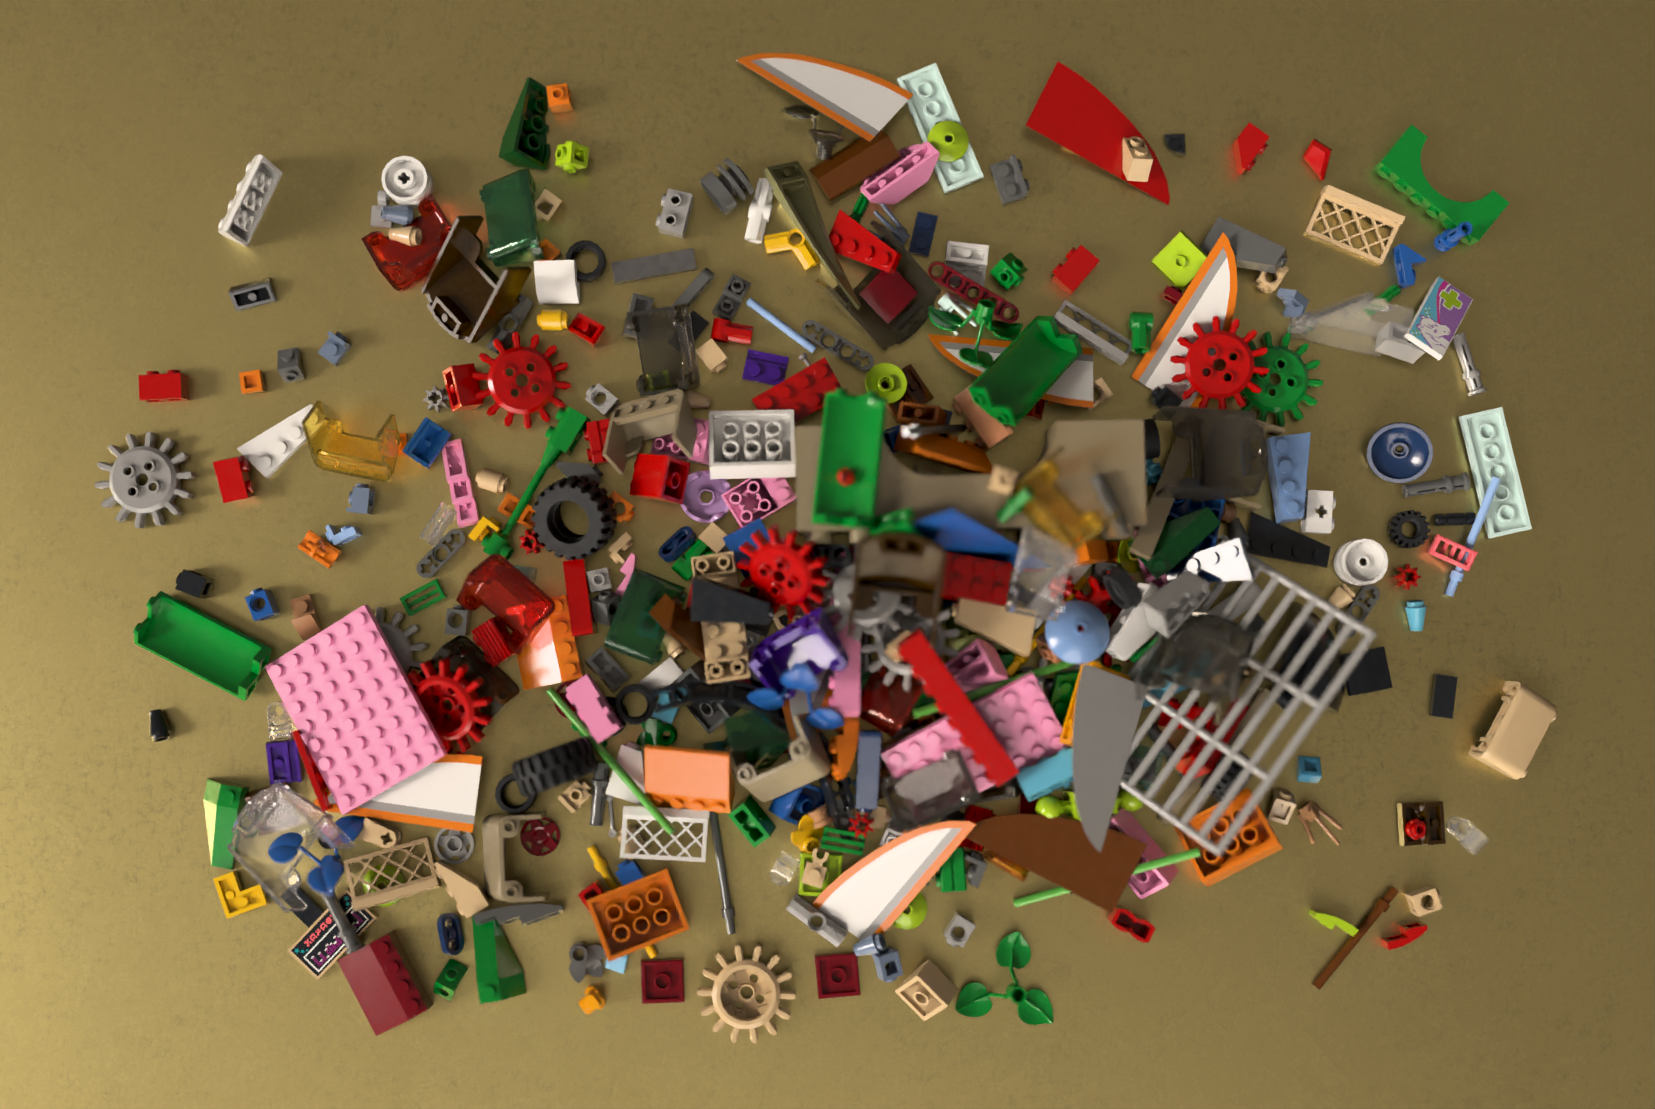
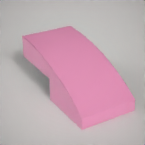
M633 553L630 554L620 569L621 572L626 574V577L615 593L619 594L622 598L629 591L636 572L637 556Z

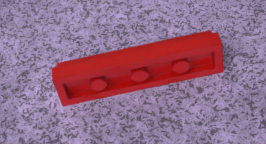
M296 730L292 732L321 810L323 812L333 807L332 804H329L328 794L325 790L327 785L301 737L302 732Z

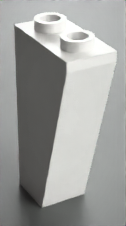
M1138 583L1142 596L1141 601L1128 610L1122 609L1111 626L1109 642L1104 651L1113 658L1126 661L1156 632V630L1148 626L1142 605L1145 599L1160 589L1153 583Z

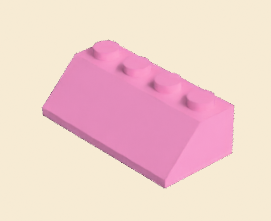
M1120 807L1118 813L1112 814L1108 825L1109 829L1126 834L1147 844L1138 864L1167 856L1129 811ZM1174 864L1134 874L1127 884L1141 900L1168 886L1179 869Z

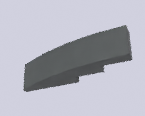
M521 904L491 909L474 914L473 918L478 926L497 919L500 926L520 920L523 927L564 913V909L561 905Z

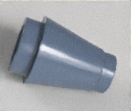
M408 205L382 206L381 218L404 226L406 224L411 225L413 208L408 207Z
M873 933L854 944L853 949L856 956L880 954L886 949V941L881 933Z

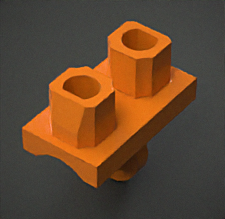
M311 530L307 532L305 538L297 547L329 569L342 552Z

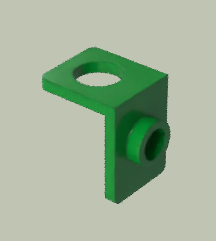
M449 959L435 981L433 992L451 1001L457 986L468 968ZM439 988L444 989L448 994L442 992Z

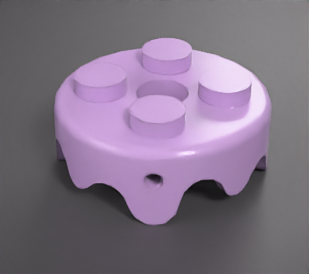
M710 470L693 472L688 476L681 507L695 521L701 523L718 521L729 511L721 495L729 491L731 487L726 479H710ZM705 491L712 493V500L709 503L701 501V494Z

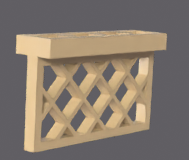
M1324 186L1320 194L1321 197L1304 233L1376 263L1383 264L1400 225L1403 224L1405 216L1333 186ZM1324 200L1332 202L1335 211L1324 215L1322 210ZM1344 209L1351 210L1354 219L1344 223L1339 211ZM1336 213L1340 225L1330 229L1326 217ZM1368 217L1371 219L1373 227L1363 231L1359 219ZM1323 220L1326 231L1318 233L1311 230L1315 221ZM1355 221L1359 233L1349 237L1345 225ZM1383 225L1392 227L1390 235L1382 239L1378 227ZM1341 227L1345 239L1340 241L1334 240L1331 231ZM1374 229L1379 241L1368 245L1364 233ZM1361 235L1364 247L1356 249L1352 246L1350 239ZM1380 243L1382 248L1380 258L1372 255L1370 246Z
M428 837L343 861L354 911H361L441 888L435 872V864ZM424 843L426 852L421 859L413 855L412 851L416 845ZM398 850L407 853L401 865L391 860L394 852ZM381 856L386 859L380 870L370 866L374 857ZM409 856L420 861L414 872L403 867ZM359 862L365 866L357 877L351 873L349 864ZM388 862L399 867L393 878L382 873ZM422 863L430 866L431 876L423 878L416 874ZM367 868L378 873L372 884L361 879ZM401 869L412 874L408 882L403 884L395 880ZM380 875L391 880L387 888L382 890L374 886ZM359 881L370 886L364 895L357 897L355 888Z

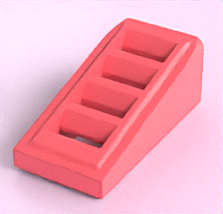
M1439 534L1434 536L1427 550L1428 554L1466 571L1470 570L1478 552ZM1440 541H1443L1444 543L1439 553L1435 552ZM1450 544L1452 545V548L1448 556L1446 557L1444 556V554ZM1457 548L1461 549L1456 560H1453L1452 558ZM1465 552H1468L1469 554L1464 564L1460 563Z

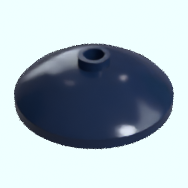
M1395 422L1381 427L1373 434L1367 447V459L1373 472L1380 478L1393 483H1406L1419 478L1427 471L1433 458V446L1427 433L1420 427L1407 422ZM1401 445L1404 447V449L1398 451L1396 447Z

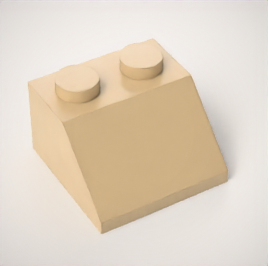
M928 959L918 966L900 984L895 992L926 1021L946 1008L959 989Z

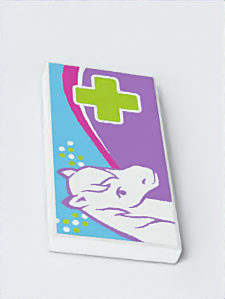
M1438 276L1430 287L1404 337L1440 360L1444 356L1473 299Z

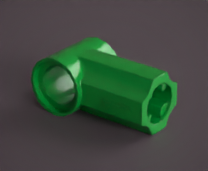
M1132 311L1130 314L1129 329L1132 330L1131 351L1136 354L1150 352L1153 313Z
M698 538L685 555L682 554L671 569L688 582L693 577L691 557L703 556L711 552L712 549Z

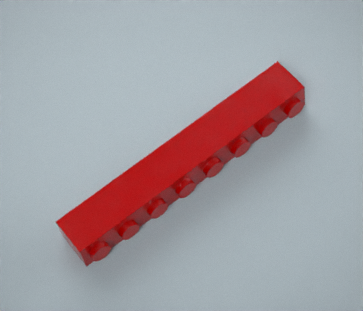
M918 628L898 642L900 648L897 651L904 662L906 660L912 665L910 670L915 678H921L925 683L922 686L929 697L933 695L937 700L934 704L941 714L945 712L949 717L947 723L951 729L959 731L961 743L966 749L968 747L971 748L973 760L978 766L983 765L986 770L983 773L990 783L994 781L997 787L1018 774L1019 770L934 648L930 647V643L922 631Z

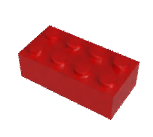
M824 357L754 397L752 402L757 410L794 409V423L824 407L826 393L835 392V389L843 388Z
M947 552L941 598L958 601L961 598L1005 607L1007 604L1012 563Z

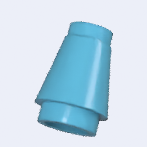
M1424 600L1407 601L1405 610L1410 631L1423 630L1427 607L1424 605Z

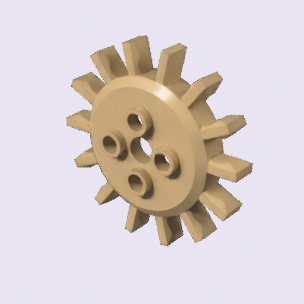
M738 943L735 945L734 952L737 959L729 962L720 951L716 953L717 961L723 967L719 973L711 968H704L702 974L715 982L712 988H698L697 995L712 996L713 1004L702 1008L700 1013L702 1016H707L717 1011L721 1018L714 1024L713 1032H719L728 1023L734 1027L731 1033V1042L736 1043L739 1038L740 1029H749L750 1039L754 1044L758 1042L759 1036L756 1027L764 1024L769 1033L773 1036L777 1034L776 1025L770 1020L774 1014L789 1020L791 1013L787 1009L780 1007L779 1002L780 999H795L796 992L792 990L784 991L780 988V983L789 980L792 977L791 970L784 971L776 975L772 970L780 960L779 954L772 956L766 964L759 960L762 954V945L757 944L752 958H744L743 948ZM755 974L758 976V980L752 981L750 976ZM736 981L738 986L733 988L730 986V982ZM745 986L750 987L753 990L752 996L748 998L743 997L741 989ZM758 995L764 997L762 1002L757 1001L756 997ZM738 1001H742L744 1003V1006L742 1008H738L736 1006V1003Z

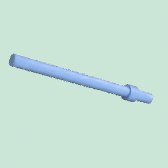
M1492 477L1464 545L1465 547L1470 549L1474 547L1501 481L1497 477ZM1465 552L1460 563L1464 564L1469 554L1468 552ZM1456 566L1455 570L1451 571L1449 576L1451 579L1445 592L1446 595L1453 597L1458 583L1462 582L1464 577V569Z

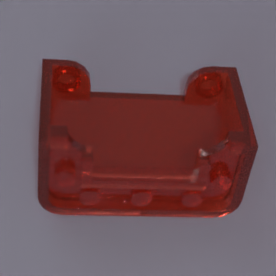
M432 194L421 200L418 204V211L421 215L414 219L411 225L406 224V226H403H416L421 229L422 241L420 245L412 247L395 240H390L389 236L386 237L380 231L371 232L362 238L377 268L397 291H404L428 276L453 226Z
M499 554L490 555L468 573L456 599L467 610H476L483 605L513 632L508 637L507 643L518 656L526 650L555 610L554 601L505 557Z
M884 665L878 671L871 674L860 692L859 717L893 737L899 732L924 690L922 687L924 684L921 678L916 679L915 676H912L911 690L905 691L903 687L904 676L896 674L893 682L888 687L883 683L884 677L889 672V669Z

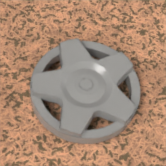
M442 828L436 835L434 848L438 857L448 864H459L466 861L474 851L475 840L473 834L466 832L467 834L462 835L458 830L449 829L448 835H442L447 830ZM471 843L470 850L468 852L466 846ZM439 845L444 847L443 854L440 852ZM455 855L460 858V860L450 859L453 858Z

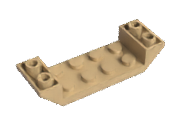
M733 551L691 557L693 576L700 575L740 589ZM701 621L706 656L707 684L750 678V666L748 665L750 657L745 623Z

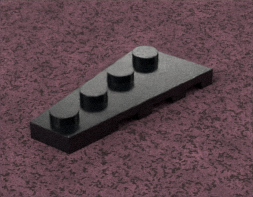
M1254 512L1249 513L1246 533L1250 540L1248 542L1249 546L1245 548L1246 552L1261 557L1327 568L1330 546L1283 525L1276 524V522Z

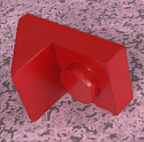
M578 312L567 330L582 338L593 347H596L605 333L606 327Z

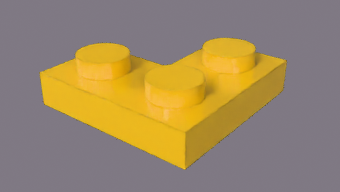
M236 870L213 879L227 919L269 903L263 883L242 890Z

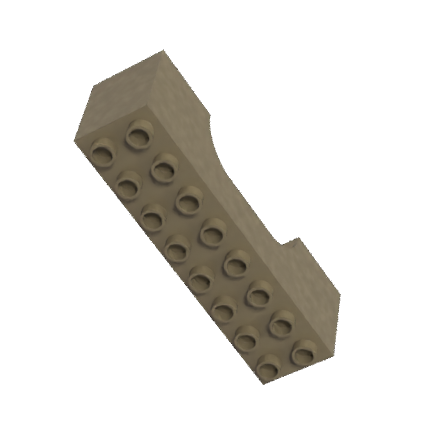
M1144 419L1056 421L1045 431L1044 447L1037 462L1032 468L1017 473L1011 493L1008 496L987 489L991 475L924 476L914 473L894 458L886 445L883 435L874 517L911 507L915 512L914 523L953 509L1004 538L1005 532H1017V542H1042L1044 539H1048V531H1059V541L1063 542L1091 538V530H1101V539L1105 541L1135 537L1134 528L1147 524ZM795 426L798 536H806V542L813 539L815 544H832V535H849V546L858 544V540L870 536V529L811 523L822 426ZM1100 473L1103 474L1109 489L1113 490L1114 494L1112 496L1130 530L1129 534L1120 538L1117 537L1101 501L1097 500L1096 497L1098 495L1092 482L1089 480ZM1025 486H1029L1034 490L1035 497L1023 506L1024 508L1020 513H1015L1006 523L998 520L996 512L1007 504V500L1011 496H1016Z

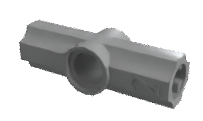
M798 894L793 897L786 908L787 911L808 925L812 931L817 932L836 947L841 944L848 933L847 930ZM817 915L823 919V922L820 925H814L811 922V918Z

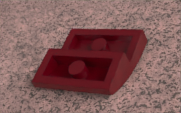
M880 270L874 276V279L859 292V295L888 324L909 304L918 292L897 270H895L894 275Z

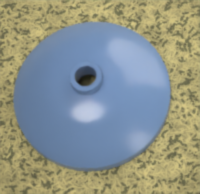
M1080 600L1064 602L1051 612L1046 621L1045 638L1051 651L1065 662L1071 664L1089 663L1097 659L1104 652L1109 642L1110 630L1104 614L1088 602ZM1077 626H1082L1084 631L1078 632Z

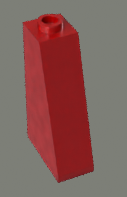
M575 558L574 560L563 561L572 637L599 633L591 605L593 596L587 577V560L585 558L580 560Z

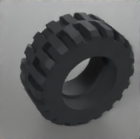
M575 475L568 478L564 477L554 482L537 496L538 501L533 504L532 509L535 513L531 514V521L535 522L533 526L534 533H538L539 537L537 539L540 543L543 542L546 545V550L549 552L554 551V555L559 558L565 556L566 560H574L575 558L580 560L591 556L608 543V540L614 534L613 529L617 525V520L614 519L617 516L616 508H612L614 501L612 497L608 498L606 495L608 491L604 487L602 489L599 488V483L595 480L589 482L588 477L581 476L578 478ZM564 500L573 501L585 510L589 520V529L586 535L573 533L564 525L560 515L561 504Z
M585 736L513 762L512 771L521 795L528 797L596 772L599 765L590 740Z

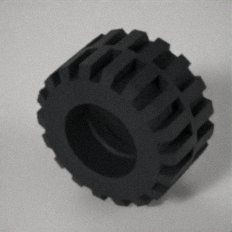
M1241 751L1239 752L1240 754H1242L1243 756H1245L1246 758H1248V759L1250 760V758H1249L1247 755H1245L1243 752H1241ZM1225 753L1214 766L1213 770L1202 781V789L1208 782L1212 774L1215 772L1217 767L1220 765L1224 757L1226 756ZM1233 760L1210 795L1221 802L1245 767ZM1253 772L1251 773V775L1249 776V778L1247 779V781L1244 783V785L1242 786V788L1239 790V792L1237 793V795L1241 792V790H1242V789L1245 787V785L1248 783V781L1250 780L1251 776L1253 775Z

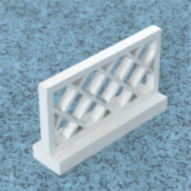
M623 806L620 858L705 862L709 811L658 808L670 823L679 822L684 828L676 836L671 834L670 836L673 839L663 847L656 837L665 829L662 828L653 836L646 828V825L652 820H656L646 807ZM627 819H636L641 825L634 834H631L627 829ZM640 820L648 821L645 824H643ZM683 822H691L688 826L683 824ZM694 823H703V831L696 838L688 828ZM644 828L652 838L642 846L634 836ZM687 831L694 840L684 848L677 838ZM626 832L630 835V837L627 840ZM701 837H702V844L698 841V839H700ZM631 839L640 847L634 854L625 853V844ZM652 840L661 848L655 855H650L644 849ZM674 841L682 849L677 856H671L666 850ZM695 842L701 847V857H692L687 851ZM641 850H643V851L645 852V854H638V853H639ZM664 851L667 854V856L659 854ZM685 852L688 855V857L681 855Z

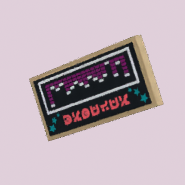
M349 888L338 897L351 926H356V933L360 937L378 916L370 908L354 911ZM328 908L288 950L317 980L347 951L342 938L339 939L338 937L339 930Z

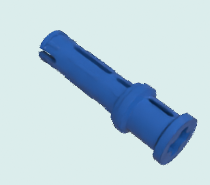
M1465 221V223L1462 222L1457 227L1447 229L1437 235L1434 240L1435 248L1438 251L1446 252L1455 247L1460 239L1472 232V224Z

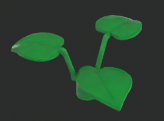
M986 299L979 300L977 308H973L964 321L956 314L938 310L931 305L929 307L931 322L938 328L946 331H956L957 327L963 328L974 316L975 322L980 324L975 348L960 349L959 357L970 365H978L984 369L990 368L993 364V358L988 352L978 350L984 325L989 331H993L996 337L1005 340H1014L1020 334L1023 323H1006L992 320L995 304Z
M1016 931L1005 936L996 949L998 964L1002 967H1009L1013 983L1007 986L1006 993H987L986 987L978 982L968 983L960 991L955 1010L959 1014L967 1017L983 1016L992 1008V1002L988 997H1000L1004 999L1009 998L1012 1002L1018 1004V1016L1026 1024L1053 1023V1009L1047 995L1035 988L1026 992L1019 985V981L1015 976L1013 967L1017 969L1023 968L1029 963L1031 958L1030 947L1020 932Z

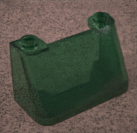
M529 168L515 171L484 184L482 190H479L481 202H484L490 246L487 248V256L489 260L493 261L495 267L545 259L544 249L540 247L541 235L538 230L534 200L536 186Z
M635 568L603 646L651 665H655L656 662L659 663L664 651H661V644L667 631L649 612L665 594L672 599L676 596L684 603L688 594L685 592L686 588Z

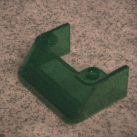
M752 710L744 715L724 717L723 721L727 738L724 741L704 743L703 748L706 751L726 752L724 749L726 747H730V752L745 750L750 764L756 770L772 766L791 745L789 735L763 713Z

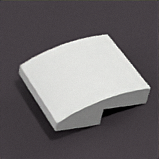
M948 241L945 264L984 286L989 245ZM959 276L951 277L950 285L953 287L959 286L961 278ZM975 286L969 288L979 290L978 287Z
M576 260L534 261L535 285L540 305L580 303V282H577Z

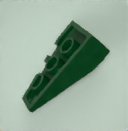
M531 77L527 78L502 138L498 157L514 166L546 170L550 155V144H547L546 134L549 132V125H546L545 113L548 111L546 87Z
M1208 506L1185 514L1177 519L1166 521L1151 558L1147 560L1138 555L1137 557L1154 578L1158 580L1178 564L1221 522ZM1134 538L1127 543L1129 547H1131Z

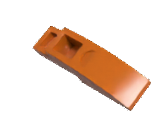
M859 716L842 717L845 724L835 728L839 735L832 737L829 742V752L833 755L831 772L835 776V781L846 777L854 760L859 736Z

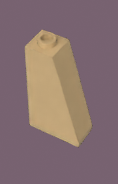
M961 598L957 601V604H953L951 616H955L954 622L1022 657L1030 655L1036 618L1035 612Z

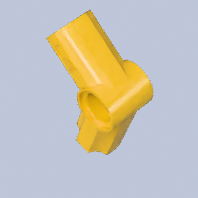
M799 229L764 236L767 254L793 250L806 271L821 261ZM793 235H801L802 241L799 244H792L791 237Z

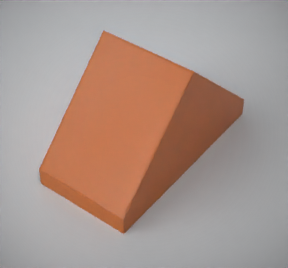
M1084 539L1063 547L1067 569L1109 561L1105 540Z

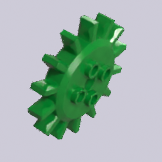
M1269 331L1262 334V341L1264 347H1267L1268 352L1263 356L1254 357V366H1264L1269 369V373L1265 374L1264 378L1260 377L1259 374H1252L1250 381L1257 384L1262 390L1259 394L1253 393L1247 387L1241 390L1240 394L1244 397L1247 404L1240 409L1238 414L1242 417L1254 408L1259 411L1257 420L1266 422L1267 414H1274L1276 426L1284 427L1285 419L1283 412L1289 410L1293 418L1299 421L1304 418L1303 413L1297 407L1300 401L1312 407L1317 404L1318 401L1314 397L1307 395L1306 391L1308 387L1316 388L1322 386L1323 381L1309 379L1307 370L1315 369L1320 365V361L1312 360L1305 364L1300 358L1309 347L1307 343L1299 346L1295 352L1288 349L1291 341V334L1289 333L1283 335L1280 346H1273L1272 336ZM1250 340L1248 342V346L1250 347L1251 351H1254L1257 349V347L1255 346L1254 342ZM1234 353L1231 355L1230 360L1235 361L1237 355ZM1278 361H1282V362H1283V364H1284L1283 368H1279V367H1278V365H1277V362H1278ZM1225 374L1224 379L1230 381L1231 375ZM1271 374L1279 375L1280 383L1278 385L1271 383ZM1288 379L1293 381V386L1287 384ZM1269 389L1275 391L1274 396L1269 395ZM1233 396L1228 397V400L1235 399Z

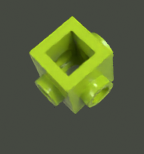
M566 141L565 144L557 145L555 166L564 168L563 171L575 173L578 169L587 168L589 147L578 144L576 141Z

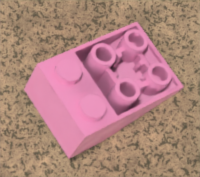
M694 418L697 436L693 457L688 458L672 439V434L654 438L650 454L667 455L683 461L710 466L709 420Z
M748 478L721 495L741 528L758 518L763 521L796 501V495L785 478Z

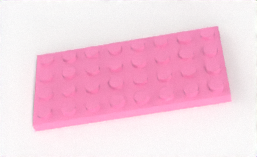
M1032 672L972 703L1018 770L1028 765L1032 766L1038 763L1040 759L1051 756L1061 749L1070 746L1059 743L1062 728ZM948 716L880 751L882 759L919 824L996 785L994 781L990 783L983 772L986 770L983 765L978 766L971 756L973 754L971 748L968 747L966 749L959 739L961 737L959 731L951 729L947 723Z

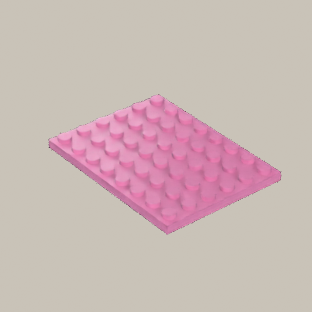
M368 604L356 609L265 666L297 730L302 732L301 737L342 815L351 812L448 754Z

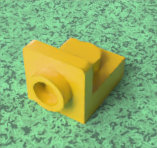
M483 516L468 537L475 542H479L480 540L483 541L487 534L489 535L490 527L498 533L503 529L499 527L501 523L494 517L487 518Z

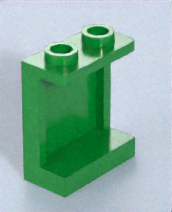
M911 507L874 517L873 529H870L869 533L873 535L883 532H905L924 537L913 523L915 512Z

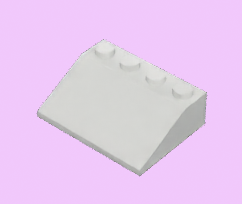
M256 155L252 162L248 163L246 174L237 185V193L228 204V212L219 223L218 232L246 247L283 174L263 155Z
M794 409L709 411L710 479L796 477Z

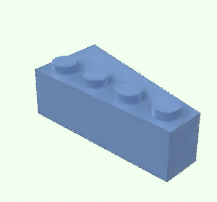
M1311 432L1269 437L1263 442L1276 524L1297 522L1304 517Z

